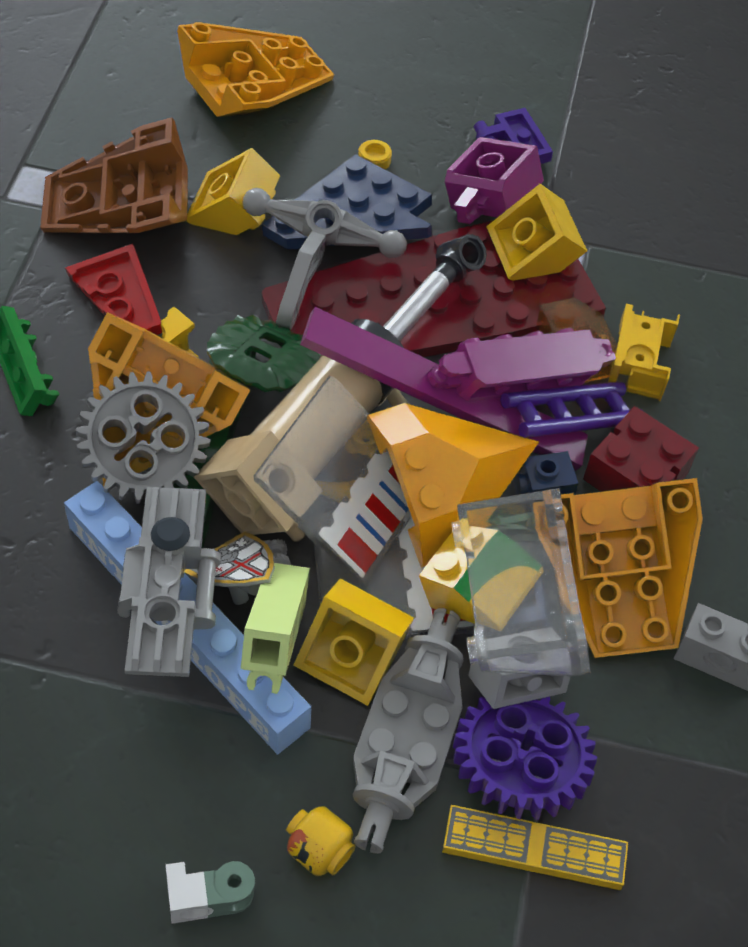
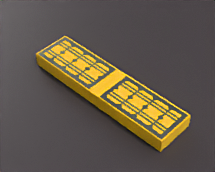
M451 805L442 853L621 890L624 886L628 842Z

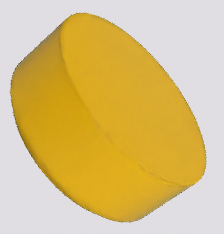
M368 140L359 147L358 156L386 170L391 164L392 150L383 141Z

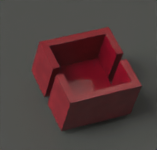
M634 406L617 424L614 432H610L591 453L583 480L601 492L683 480L690 471L699 447Z

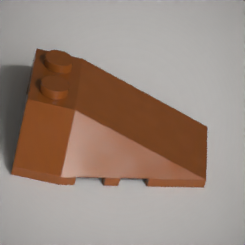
M171 117L142 125L132 130L133 137L115 146L113 142L102 146L105 152L86 161L82 157L46 176L40 226L42 231L140 233L187 221L188 167L174 119Z

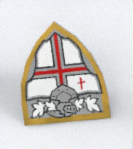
M245 531L214 549L221 554L220 566L216 567L214 586L229 587L234 604L246 603L249 600L248 593L257 595L260 584L270 583L275 569L274 556L268 544L258 537ZM198 569L185 570V574L189 578L197 581Z

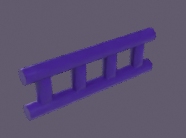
M622 381L503 393L500 399L503 408L516 407L525 422L519 425L518 431L520 436L524 438L616 427L630 411L621 398L626 393V385ZM604 398L613 412L601 413L593 399ZM576 401L584 415L573 417L564 402ZM546 404L555 419L542 420L534 405Z

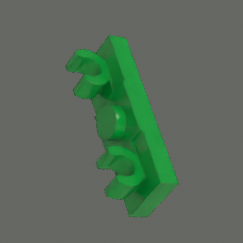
M1 306L0 364L20 415L33 416L39 404L53 405L59 396V391L48 390L54 379L51 375L40 374L37 366V356L32 350L37 337L36 335L26 334L31 326L30 321L18 319L14 307Z

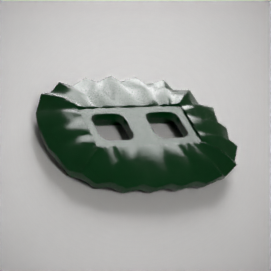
M237 315L233 321L227 320L223 326H218L216 332L212 333L209 342H207V355L215 369L223 371L230 378L240 380L247 386L257 387L263 392L274 390L282 392L293 388L321 357V354L300 345L303 335L293 333L285 327H279L272 319L262 321L254 315L246 318ZM260 339H266L270 342L277 343L282 348H275L261 341ZM254 351L270 360L263 363L247 356L246 353Z

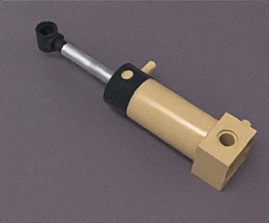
M468 234L442 243L436 251V268L384 326L367 319H356L351 324L404 348L400 342L402 338L452 282L461 281L467 273L483 267L487 256L483 241L478 236ZM322 355L250 435L228 439L194 478L203 489H206L208 495L240 533L246 531L256 535L286 532L294 542H298L304 538L306 531L297 519L320 493L312 479L375 407L380 406L386 399L392 407L409 403L399 390Z

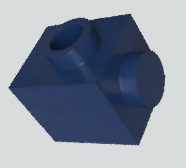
M568 451L530 456L521 467L519 474H516L514 477L516 494L518 497H523L526 507L533 506L532 498L569 493L575 495L579 484Z

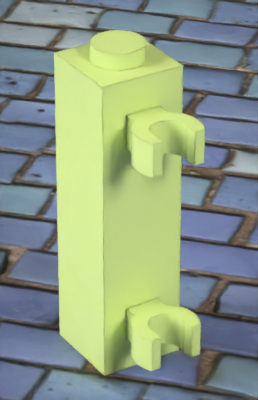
M274 563L275 569L270 583L260 584L245 626L241 669L250 670L247 678L249 690L255 689L258 677L267 676L273 684L271 688L272 693L277 694L280 690L283 675L286 676L304 613L310 568Z

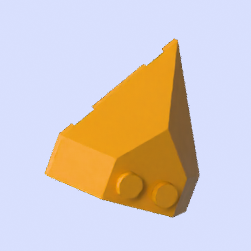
M109 312L105 315L88 347L94 398L102 399L99 393L100 385L107 387L110 391L114 390L113 377L116 376L125 385L129 384L130 372H134L138 382H144L145 375L149 371L151 372L153 383L157 384L164 375H167L168 388L172 389L180 382L182 383L180 393L182 398L192 393L195 395L194 401L190 406L191 409L197 407L204 408L203 415L197 419V422L209 423L208 431L199 434V436L207 437L232 425L250 392L248 387L230 378L223 371L215 369V366L154 333ZM141 402L134 408L138 415L145 418L151 417L157 412L155 406L148 402ZM167 414L162 417L147 434L143 435L137 431L135 443L125 451L115 455L114 459L116 461L122 460L142 440L150 444L153 430L163 423L170 421L172 416ZM110 427L103 432V437L111 443H119L126 437L124 431L118 427ZM167 432L161 437L163 444L169 448H177L183 444V439L175 432ZM137 457L129 463L135 473H140L152 467L151 462L143 457ZM103 477V487H104L105 482H106V479Z
M407 403L366 416L379 453H389L415 524V526L407 531L421 568L429 563L463 517L480 523L484 521L539 443V441Z

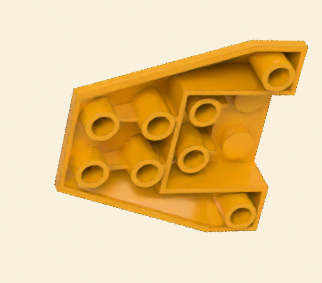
M201 22L178 26L177 32L185 78L217 117L243 115L266 109L333 80V72L302 37Z
M697 478L659 482L651 486L579 495L569 493L532 498L537 540L594 658L679 648L703 520Z

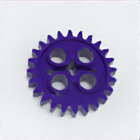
M550 696L542 698L540 701L531 700L493 709L484 697H480L477 708L469 706L465 719L460 718L453 743V748L456 749L453 762L454 764L461 765L458 775L459 779L471 778L468 792L474 793L482 790L484 795L481 804L483 805L490 803L492 800L498 801L499 814H502L510 806L514 807L516 819H520L524 809L531 811L535 820H539L543 808L551 816L556 817L560 804L570 810L575 798L582 800L586 788L590 786L595 772L593 770L597 762V756L592 753L596 743L593 740L586 739L590 729L589 726H576L579 714L572 713L566 716L563 713L566 703L561 702L554 707L549 704Z

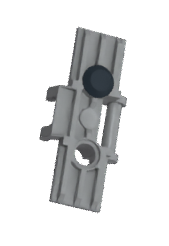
M147 487L141 537L139 538L138 545L126 548L121 593L117 610L120 617H129L130 610L132 609L125 674L189 677L193 631L195 629H210L215 626L216 615L212 612L215 571L216 567L220 566L221 554L213 549L201 548L206 489ZM186 569H198L195 601L179 600L181 578H184ZM151 619L153 621L168 620L172 622L167 625H157Z

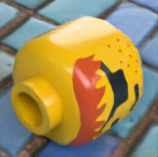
M325 806L316 807L309 813L304 809L300 810L290 821L286 829L291 835L287 844L288 853L315 876H322L328 872L332 876L335 875L346 864L355 850V845L351 843L353 839L351 827Z

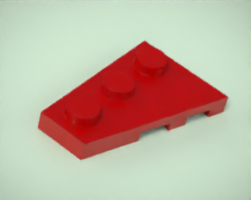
M133 244L65 267L70 279L104 316L109 312L155 335L162 333L161 318Z

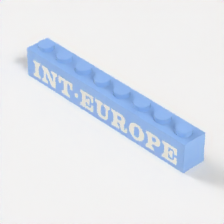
M95 481L64 502L69 528L122 585L126 548L139 544L142 527L109 492H104V487L98 481ZM184 572V578H181L179 600L195 601L197 585ZM213 603L212 612L216 615L215 626L210 629H195L193 631L191 661L278 755L311 728V706L284 677L277 694L272 693L271 688L273 684L267 676L258 677L255 689H248L247 678L250 670L241 669L244 635ZM165 620L155 622L158 625H167L172 621Z

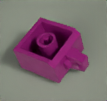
M479 137L447 169L444 182L451 209H455L457 212L458 222L471 224L481 215L499 217L537 185L542 184L544 179L537 146Z

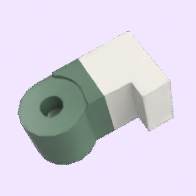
M231 861L225 863L216 871L186 874L184 862L166 864L172 924L239 913L248 908L253 901L255 877L249 866L242 862Z

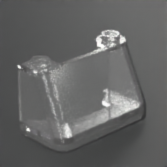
M560 488L458 504L459 521L452 522L455 547H464L475 620V636L467 637L470 663H479L481 672L572 677L591 674L588 646L576 590Z

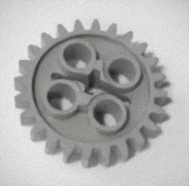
M149 371L145 375L144 382H138L134 372H130L129 384L125 385L117 376L113 377L114 390L110 391L107 387L100 385L99 393L102 399L98 400L93 397L87 399V404L93 412H80V420L88 424V426L77 427L76 435L87 440L77 444V452L90 454L82 460V467H96L91 475V480L95 482L104 477L106 479L104 485L105 493L111 491L115 486L120 488L119 500H123L128 492H134L135 502L140 504L147 487L174 488L173 485L176 483L179 487L186 489L188 481L185 474L194 477L200 472L193 462L205 463L207 455L198 450L209 447L210 439L199 436V434L208 431L209 423L197 422V419L203 415L204 408L197 407L191 409L190 406L194 401L195 395L192 393L182 398L180 396L182 383L179 382L172 389L168 388L167 375H164L158 384L153 383L152 375ZM141 402H148L155 406L157 412L155 415L145 418L138 415L134 408ZM167 414L172 416L170 421L163 423L153 430L150 444L142 440L122 460L116 461L114 459L115 455L125 451L135 443L137 431L143 435L147 434L162 417ZM110 427H118L124 431L126 437L119 443H111L103 437V432ZM167 432H175L181 436L183 444L177 448H169L163 444L161 437ZM137 457H143L151 462L152 469L146 474H138L131 469L129 463Z

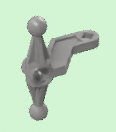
M252 188L243 197L242 204L247 213L252 216H261L269 213L300 234L308 237L298 251L276 320V325L290 330L293 328L308 283L321 264L326 246L333 244L336 246L379 247L381 253L388 258H397L406 250L407 242L402 233L397 230H389L382 234L328 200L317 202L273 200L261 188ZM321 218H329L334 222L332 226L326 229L320 228L315 224Z

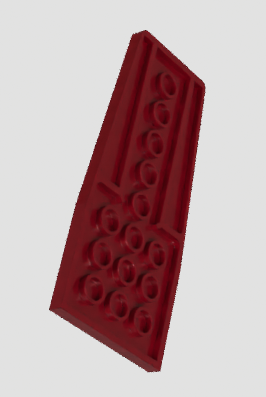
M489 221L409 243L404 253L397 258H388L380 252L315 272L308 283L291 331L303 335L309 315L315 307L349 323L356 319H367L384 326L436 268V251L439 245L468 234L478 236L483 241L487 253L485 264L479 270L467 273L461 281L452 282L402 338L400 342L405 349L422 357L455 352L461 342L470 338H479L480 341L493 340L506 334L512 335V338L523 337L536 331L544 333L603 318L606 307L579 259L559 273L515 281L508 279L486 227L492 222ZM288 281L266 287L262 291V304L268 319H272L275 323Z

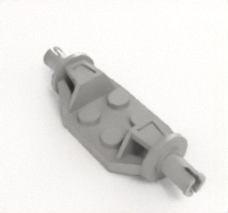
M438 608L434 611L433 620L427 635H416L409 638L404 654L382 678L353 756L357 786L352 795L354 800L366 809L354 843L362 850H366L370 835L374 833L371 841V853L378 854L383 851V844L392 819H409L413 815L415 807L436 791L460 718L462 697L459 669L463 663V654L451 644L460 622V617L450 610L447 622L443 625L446 613L445 608ZM406 782L410 783L406 793L402 795L401 792Z

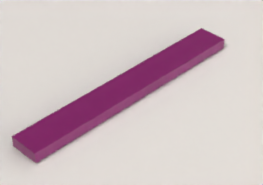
M317 307L310 313L300 345L458 418L520 436L518 431L519 425L525 421L516 407L503 408L500 401L501 398L467 402L458 395L456 388L436 389L427 380L428 371L433 366H436L437 363ZM537 411L541 416L542 420L554 419L544 413ZM582 431L528 438L539 441L533 452L539 455L568 451L574 471L583 465L588 434Z

